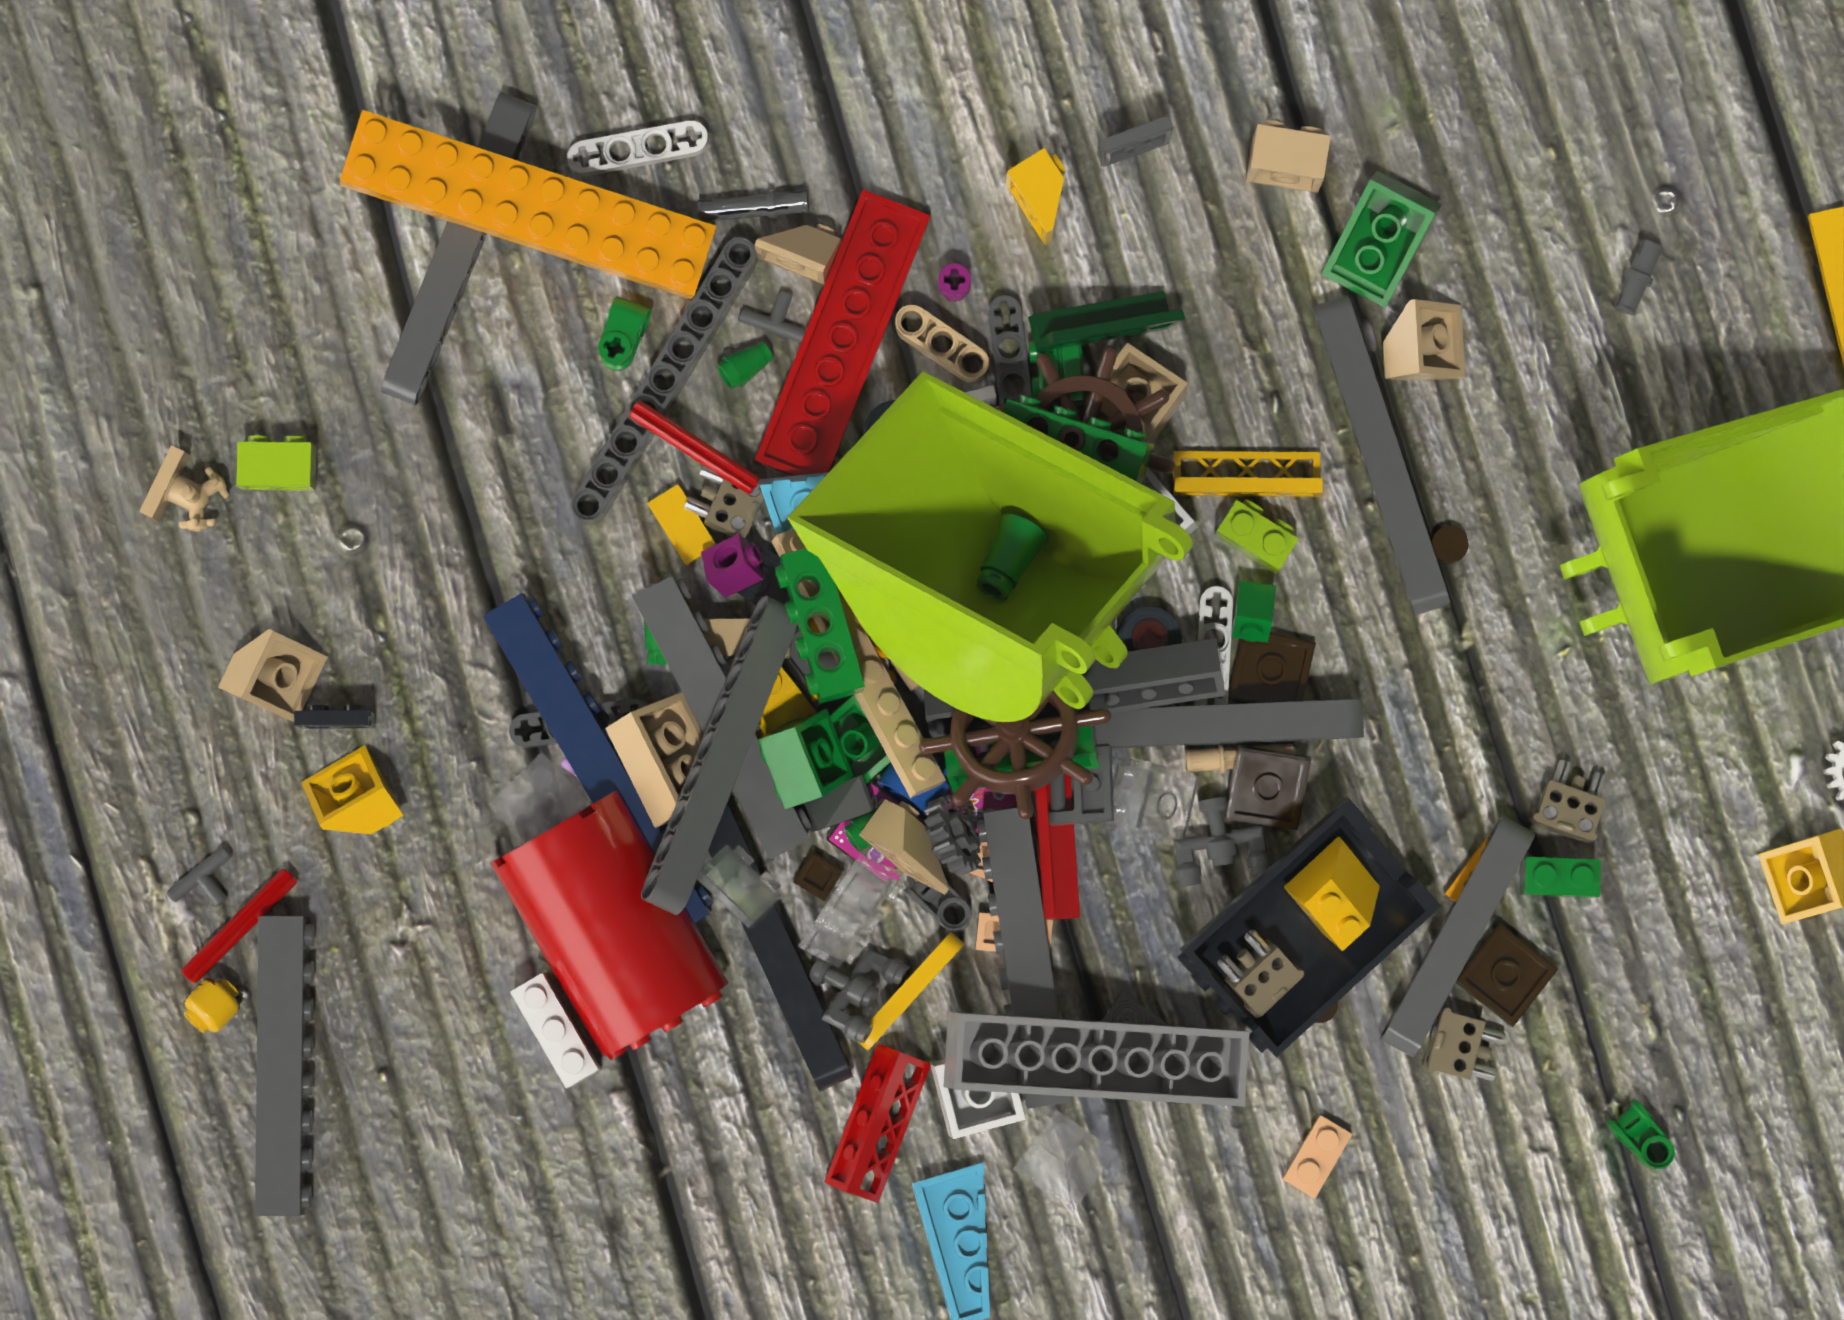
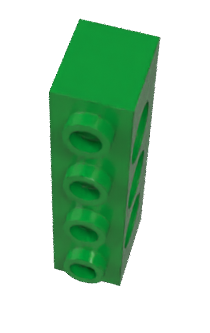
M806 548L782 554L779 561L780 566L775 567V572L780 588L787 587L790 601L785 602L786 612L790 624L797 623L800 637L795 638V643L800 660L807 659L811 673L805 674V679L810 695L817 694L819 704L862 693L865 685L835 582L820 558L809 552ZM806 580L812 581L817 585L819 592L814 597H805L800 594L798 585ZM814 616H821L826 619L829 628L823 633H815L809 628L808 620ZM823 652H832L837 656L839 664L833 669H825L819 664L818 656Z

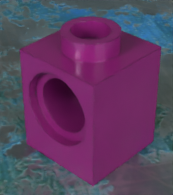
M739 533L701 552L707 582L725 598L763 580L760 568L763 558L758 547L753 543L749 544Z

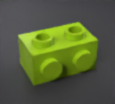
M248 436L247 442H237L236 486L241 490L315 491L316 446L311 442H307V437L285 436L284 442H270L269 436Z
M1245 499L1244 503L1236 500L1214 536L1277 574L1299 538L1293 535L1296 530L1279 519L1275 523L1262 516L1264 510L1247 499Z

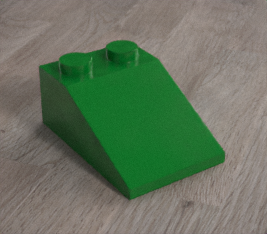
M1377 170L1370 178L1321 275L1386 309L1442 204Z
M853 695L830 718L853 773V778L863 775L867 785L886 770L891 761L855 695Z

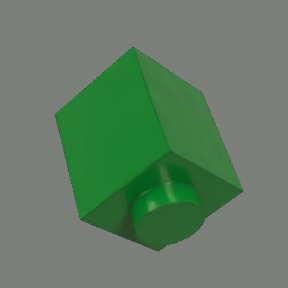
M1239 580L1234 605L1231 638L1244 639L1249 642L1259 641L1268 643L1273 622L1275 585Z

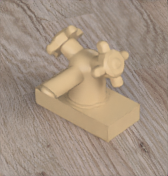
M171 445L139 512L159 522L168 502H171L189 510L190 520L179 522L181 529L195 532L206 530L208 527L216 524L215 519H204V508L208 504L209 497L217 491L220 492L224 499L229 497L225 480L218 473L214 472L211 467L204 469L210 479L202 485L182 476L191 456Z

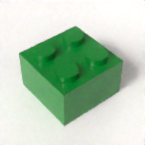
M827 708L789 721L758 739L762 760L768 765L774 780L775 792L782 800L785 809L821 798L854 777Z

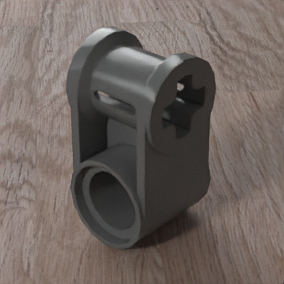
M919 881L912 888L907 886L904 889L906 894L926 913H929L946 930L955 933L960 932L971 923L972 913L970 907L952 889L953 886L948 881L949 890L945 895L932 888L922 895L928 886ZM960 905L964 908L965 918L960 924L951 925L945 921L944 914L949 906Z

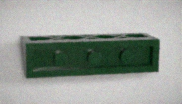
M1161 291L1035 313L1029 316L1028 320L1036 352L1039 353L1167 330L1185 320L1183 309L1169 311L1165 293Z

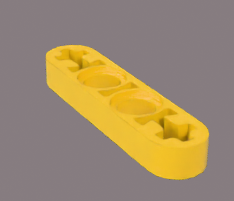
M951 931L869 1021L873 1024L871 1034L864 1044L858 1043L868 1051L965 943Z

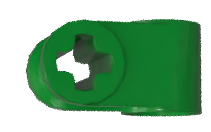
M619 296L615 297L598 345L599 355L607 368L621 371L631 365L640 340L648 327L652 308ZM618 344L621 345L624 353H617L615 358H612L609 348L616 349Z
M1636 1099L1630 1102L1631 1107L1616 1120L1610 1119L1606 1122L1617 1139L1646 1168L1663 1169L1674 1160L1675 1149L1672 1142ZM1637 1118V1120L1632 1125L1625 1129L1627 1125H1629L1634 1119ZM1654 1141L1659 1142L1665 1149L1664 1158L1659 1163H1653L1647 1157V1147Z

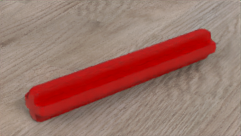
M638 401L633 406L629 414L632 420L745 493L751 494L755 490L760 480L757 475L644 402Z
M281 869L182 968L183 975L192 983H197L259 922V916H265L297 884L295 876L289 870Z

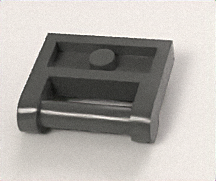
M1110 746L1097 747L1100 768L1089 769L1093 774V781L1090 784L1083 785L1073 779L1075 811H1066L1064 774H1061L1050 783L1051 813H1048L1050 826L1114 822L1112 748Z

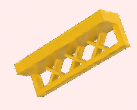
M1173 451V461L1175 463V469L1173 470V496L1320 497L1323 493V478H1320V452ZM1181 460H1196L1206 471L1200 477H1181ZM1204 460L1216 461L1211 466H1209ZM1223 460H1233L1243 471L1237 477H1220L1214 469ZM1241 460L1253 461L1248 466H1246ZM1260 460H1269L1279 472L1273 478H1258L1251 469ZM1277 460L1291 461L1283 467ZM1296 461H1312V478H1294L1287 470Z

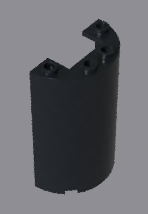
M1347 797L1339 802L1179 949L1181 954L1177 956V959L1191 973V978L1204 992L1210 988L1218 996L1213 1002L1227 1018L1234 1014L1251 1032L1249 1041L1261 1053L1268 1049L1276 1058L1441 907L1421 881L1408 873L1370 828L1373 825ZM1337 837L1344 841L1380 886L1370 926L1344 951L1339 949L1321 933L1284 888L1287 883ZM1250 930H1255L1264 941L1266 939L1271 941L1289 961H1292L1304 971L1303 978L1261 1018H1255L1244 1008L1242 999L1224 980L1228 975L1218 965V960L1221 959L1233 971L1223 960L1222 956L1227 955L1238 966L1241 963L1237 958L1239 951L1247 949L1252 953L1255 950L1245 939L1246 933L1260 945L1248 932Z

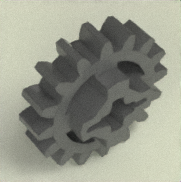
M949 795L928 802V807L924 810L928 816L925 819V829L932 844V852L938 860L941 859L942 864L947 863L949 872H955L958 877L979 868L978 864L981 863V859L977 854L981 852L979 848L980 839L976 834L973 825L974 821L968 812L965 813L963 808L959 809L958 806H955Z

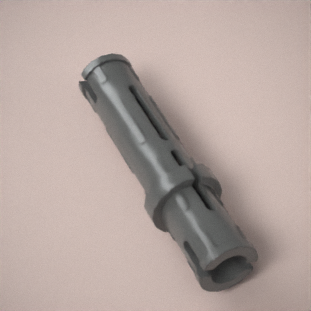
M807 189L782 193L766 190V194L707 200L698 199L697 201L698 217L703 222L768 216L770 220L777 219V215L809 213Z

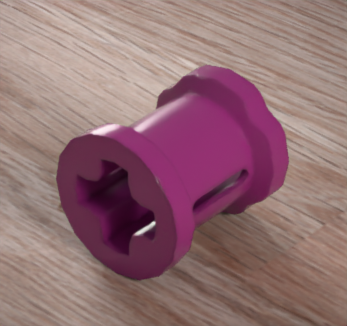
M957 263L948 264L942 268L938 277L940 294L948 301L957 302L963 300L969 294L971 288V276L967 268ZM951 275H958L959 281L965 282L959 284L958 290H951V285L944 283L950 281Z

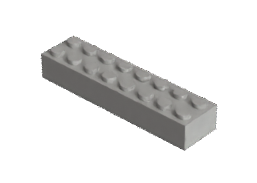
M948 1012L943 1087L954 1090L1245 1107L1250 1032L1234 1029Z

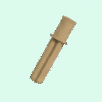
M1218 744L1217 748L1185 749L1186 773L1219 770V773L1223 774L1224 770L1233 769L1237 747L1223 748L1222 744ZM1293 744L1249 746L1296 754Z

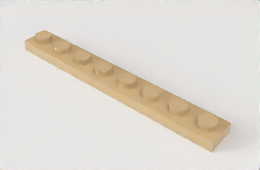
M794 529L776 535L771 541L779 557L782 554L806 548ZM806 580L798 585L800 594L805 597H814L819 592L817 585L812 581ZM837 587L865 685L862 693L854 694L910 798L940 786L946 781L932 753L923 754L920 752L919 743L924 738L864 628ZM821 616L813 617L821 633L828 630L829 625L825 618ZM832 653L837 664H839L837 656Z

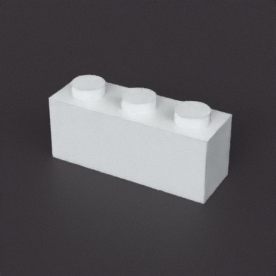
M541 973L510 991L566 1089L573 1087L602 1069L546 973Z

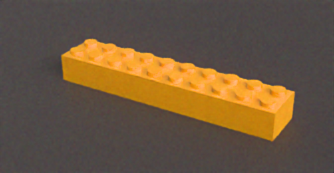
M365 110L361 112L340 177V186L688 300H692L695 296L716 229L715 225Z

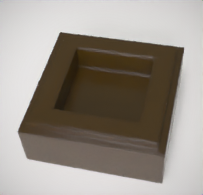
M812 851L793 883L825 902L844 870Z

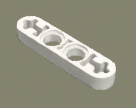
M683 121L598 137L574 143L567 153V160L575 174L592 176L688 158L702 154L708 146V133L705 127L697 121ZM688 130H694L696 135H702V138L696 141L697 146L690 147L688 142L677 143L679 151L672 152L673 143L669 133L675 132L676 140L686 138ZM661 136L666 140V148L661 154L653 155L646 150V142L650 137ZM618 142L626 143L630 147V155L624 161H615L610 157L611 147ZM604 145L603 154L607 164L601 165L600 157L590 159L588 167H582L580 162H574V159L580 157L581 150H586L588 155L591 156L600 154L597 147Z
M1220 586L1208 588L1200 598L1197 641L1203 640L1205 633L1214 629L1220 631L1224 636L1225 642L1223 647L1219 649L1225 696H1222V699L1215 697L1214 705H1227L1233 598L1228 590ZM1214 593L1220 594V600L1226 601L1227 605L1220 608L1218 620L1226 619V626L1219 623L1204 624V617L1212 619L1213 609L1211 606H1206V600L1212 599ZM1208 698L1194 700L1193 706L1207 705Z

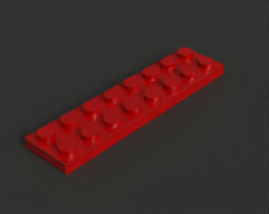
M862 189L754 459L755 462L791 476L830 472L930 222L931 215Z

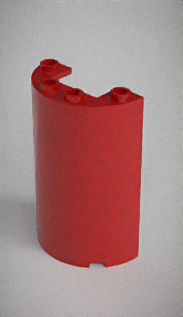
M617 790L490 863L602 1056L607 1055L609 1060L629 1050L627 1045H630L632 1050H635L652 1040L650 1033L660 1027L664 1033L684 1022L681 1017L682 1014L700 1003L703 1007H707L723 997L720 990L729 984L685 907L678 915H675L641 898L642 889L655 855Z

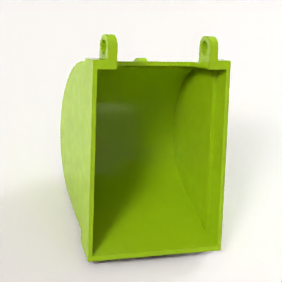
M924 371L787 517L806 549L820 558L864 630L879 649L903 673L923 689L956 709L996 722H1015L1029 717L1053 690L1069 706L1076 709L1085 707L1094 693L1092 687L1082 674L1092 666L1095 659L1102 665L1115 669L1120 666L1128 655L1126 646L1111 628V622L1161 565L1164 556L1180 561L1193 547L1189 534L1175 523V501ZM1014 514L1039 526L1046 533L1048 542L1034 557L1017 587L1012 589L1006 600H999L981 591L976 586V580L981 573L980 567L995 539L1002 516Z
M1844 389L1634 449L1614 458L1615 467L1597 474L1578 485L1599 547L1596 552L1563 563L1559 567L1564 580L1601 567L1608 569L1620 603L1616 609L1580 621L1584 636L1622 623L1628 625L1649 686L1689 673L1692 677L1844 627Z

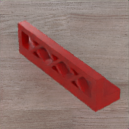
M1065 773L1066 811H1073L1071 777ZM1049 783L1040 789L1034 790L1041 901L1044 920L1080 918L1074 824L1064 826L1049 825L1048 813H1051Z
M877 1043L824 1183L844 1192L879 1203L929 1072V1062ZM910 1063L917 1066L912 1080L904 1085L902 1077L907 1064ZM899 1100L901 1109L898 1116L891 1120L889 1115L890 1108L894 1102ZM886 1135L888 1143L885 1151L877 1155V1142ZM873 1170L875 1177L870 1190L860 1189L865 1174Z

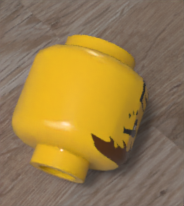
M206 978L184 999L187 1009L184 1015L202 1033H205L207 1030L213 1033L219 1032L238 1014L240 1007L235 997L239 992L224 978L220 982L212 978Z

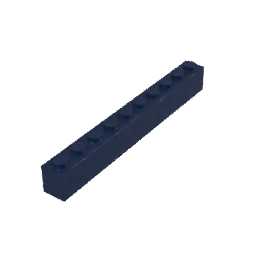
M520 593L483 615L591 802L595 803L617 790L656 856L668 824L666 823L657 828L654 827L605 729L610 725L602 726L596 716L601 711L590 692L585 695L577 684L582 679L577 668L571 660L565 663L558 651L563 648L560 639L552 628L546 631L539 618L544 616V613L534 596L528 599L525 594ZM703 884L698 887L694 885L685 906L694 923L711 913L708 906L713 904V901Z

